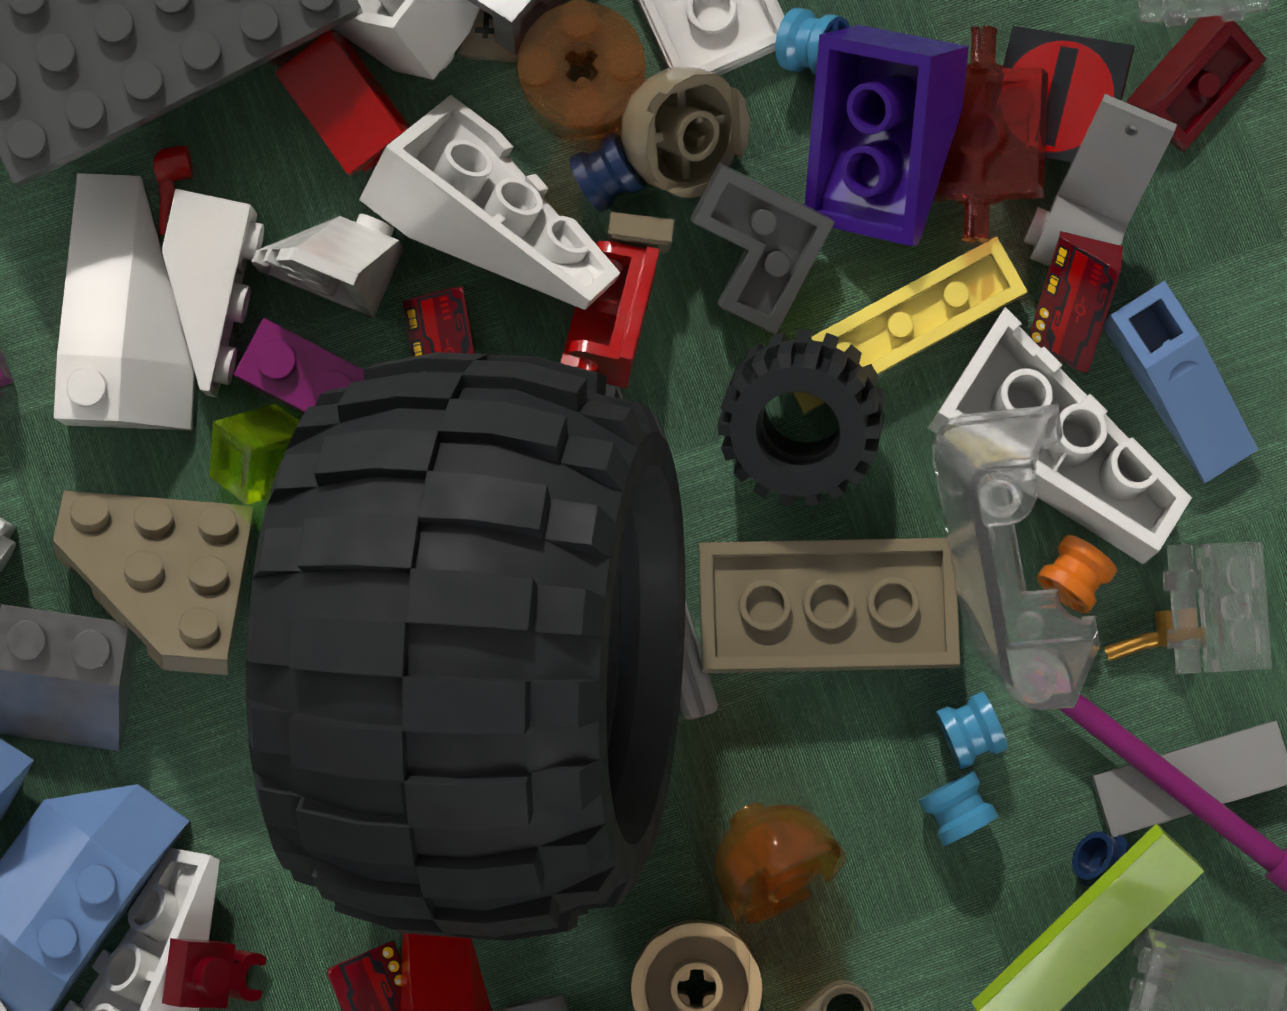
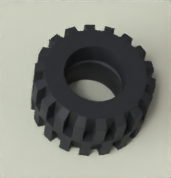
M798 330L795 340L788 341L785 332L773 335L766 348L759 342L749 350L745 362L740 361L733 372L720 407L722 412L718 420V435H725L721 450L726 461L734 458L737 460L733 471L737 478L744 482L749 477H752L756 481L753 492L763 498H766L769 490L781 494L779 504L792 506L795 496H804L806 506L819 505L823 492L827 491L834 500L846 493L849 481L857 485L865 476L868 463L872 464L874 461L885 414H883L885 404L883 388H876L875 386L878 374L872 364L864 367L859 364L862 353L852 344L845 352L836 348L839 337L826 333L823 342L812 340V330ZM784 393H809L819 397L832 408L840 427L833 435L819 442L802 443L793 441L783 436L774 428L768 418L765 406L770 400Z

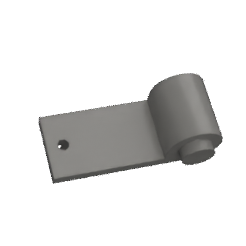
M1105 94L1050 210L1047 211L1038 207L1023 239L1024 243L1033 246L1030 259L1049 267L1060 231L1121 246L1127 226L1175 132L1177 124Z

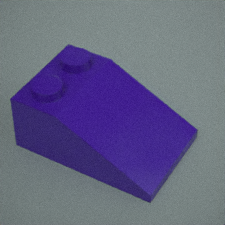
M862 25L819 34L804 205L835 221L832 228L909 246L918 245L963 109L969 46Z

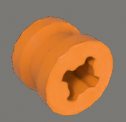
M1066 535L1057 546L1059 556L1055 562L1043 566L1036 579L1041 587L1059 602L1075 611L1087 614L1097 602L1095 592L1101 584L1111 582L1118 572L1117 566L1092 544L1074 535Z

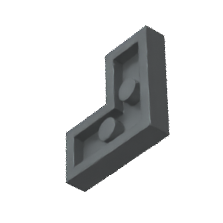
M720 162L690 218L694 224L745 248L717 304L720 308L776 335L835 221Z

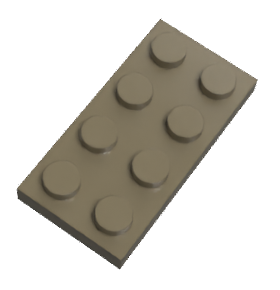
M955 538L699 543L702 673L958 668L960 665Z

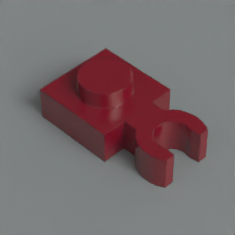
M171 938L162 1004L188 1008L227 1009L229 997L255 1002L262 998V991L247 987L245 981L246 973L253 965H266L267 957L260 953L235 950L236 944L215 940Z

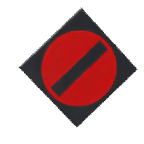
M1013 26L983 147L985 149L1072 164L1104 95L1107 94L1122 101L1135 46Z

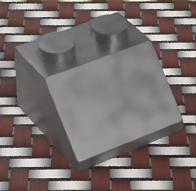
M1 604L0 734L121 751L138 636L128 626L123 628L114 620Z

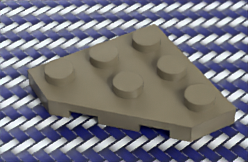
M64 490L53 537L54 552L57 559L70 572L75 570L92 588L93 597L123 628L128 626L147 647V654L162 670L228 675L255 524L254 506Z

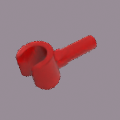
M183 145L161 149L153 159V167L160 193L158 235H165L176 189L175 182L194 177L189 149Z

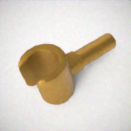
M1178 609L1154 612L1156 632L1143 633L1104 647L1109 662L1148 648L1150 650L1156 647L1184 644L1191 635L1188 610Z

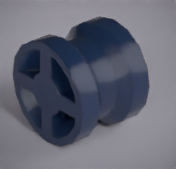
M612 132L602 138L600 148L591 153L580 151L570 157L571 170L578 185L589 202L599 212H604L613 207L615 197L625 191L636 193L646 187V181L637 174L628 162L621 137L617 133Z

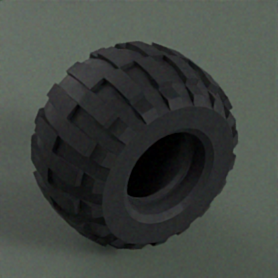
M436 352L376 363L363 369L364 381L353 382L348 387L331 389L320 394L315 406L307 408L293 433L276 473L259 536L248 616L246 709L252 773L258 802L273 850L283 869L291 870L294 881L317 887L323 899L335 902V912L402 933L509 941L568 932L578 927L579 915H586L590 909L615 907L624 901L628 892H631L652 851L665 806L680 709L686 601L684 527L678 477L672 453L656 414H652L649 405L620 399L616 387L606 385V375L536 356Z

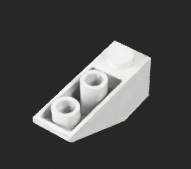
M175 189L162 254L199 389L207 396L217 398L220 383L229 385L234 373L237 348L228 345L233 323H243L247 314L251 287L242 284L247 260H252L256 250L262 247L264 224L256 223L258 214L251 204Z

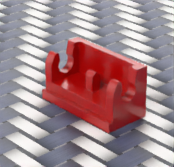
M330 30L325 32L274 72L348 175H354L361 169L366 173L374 168L385 147L411 127L349 40L340 33Z
M598 241L596 245L618 269L620 274L617 280L587 309L584 310L575 306L560 363L606 375V384L627 389L654 283L660 249L648 246L647 249L612 241Z

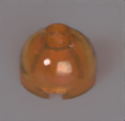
M756 802L742 808L730 819L729 824L732 828L720 841L714 858L715 882L724 903L736 922L740 923L743 915H745L750 924L759 923L778 916L811 897L809 891L804 887L820 873L826 883L831 881L845 864L846 852L825 822L805 808L785 803L764 807L761 802Z

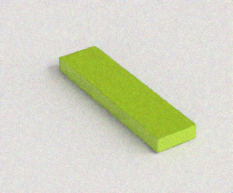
M1155 824L972 1001L976 1011H1060L1204 872V869L1194 857L1158 824Z

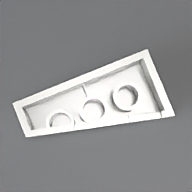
M1005 307L928 429L1135 560L1145 564L1160 551L1192 497L1133 437L1129 439L1106 415L1108 411L1091 394L1087 396L1061 369L1062 364L1045 347L1041 349L1020 327L1022 323Z

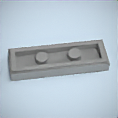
M1277 721L1267 722L1160 755L1222 804L1287 785V752ZM1130 764L1091 776L1108 834L1112 838L1117 837L1119 834L1123 835L1193 814Z

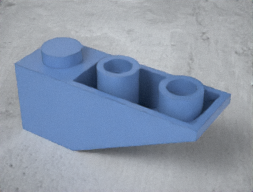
M1166 281L1158 284L1105 319L1103 329L1203 484L1259 450L1199 332Z

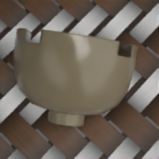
M667 68L642 81L630 95L622 113L620 137L628 162L646 182L681 198L701 197L719 162L729 167L734 155L740 158L743 157L748 146L750 118L745 98L738 89L730 87L725 78L701 68Z

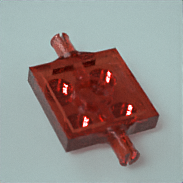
M975 26L970 29L971 54L970 64H967L963 109L933 202L954 201L964 205L962 241L977 243L978 240L980 243L989 242L990 205L1007 199L1044 198L1048 73L1042 67L1011 69L995 63L998 29L992 26H983L982 30L979 26Z

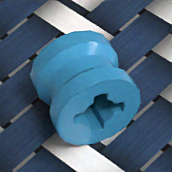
M803 8L791 9L781 21L776 36L775 51L779 65L783 69L793 72H801L806 68H810L811 72L816 75L819 34L850 27L848 20L843 16L833 14L817 18L816 14L811 10Z
M984 691L970 696L968 704L961 708L953 709L947 706L935 711L946 743L960 769L973 765L976 756L987 751L998 754L1008 750V744L1000 722Z
M974 770L946 783L918 800L924 812L934 815L939 825L937 836L943 846L973 833L999 817L993 805L982 800L978 792L980 781Z

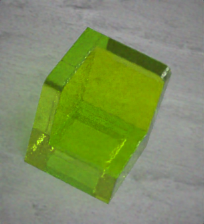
M276 404L266 405L213 421L209 477L246 505L268 499L280 463L300 421Z

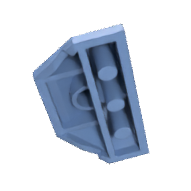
M140 784L46 799L41 803L0 860V1001L4 1007L10 1011H56L151 878L167 852L173 847L191 822L189 819Z

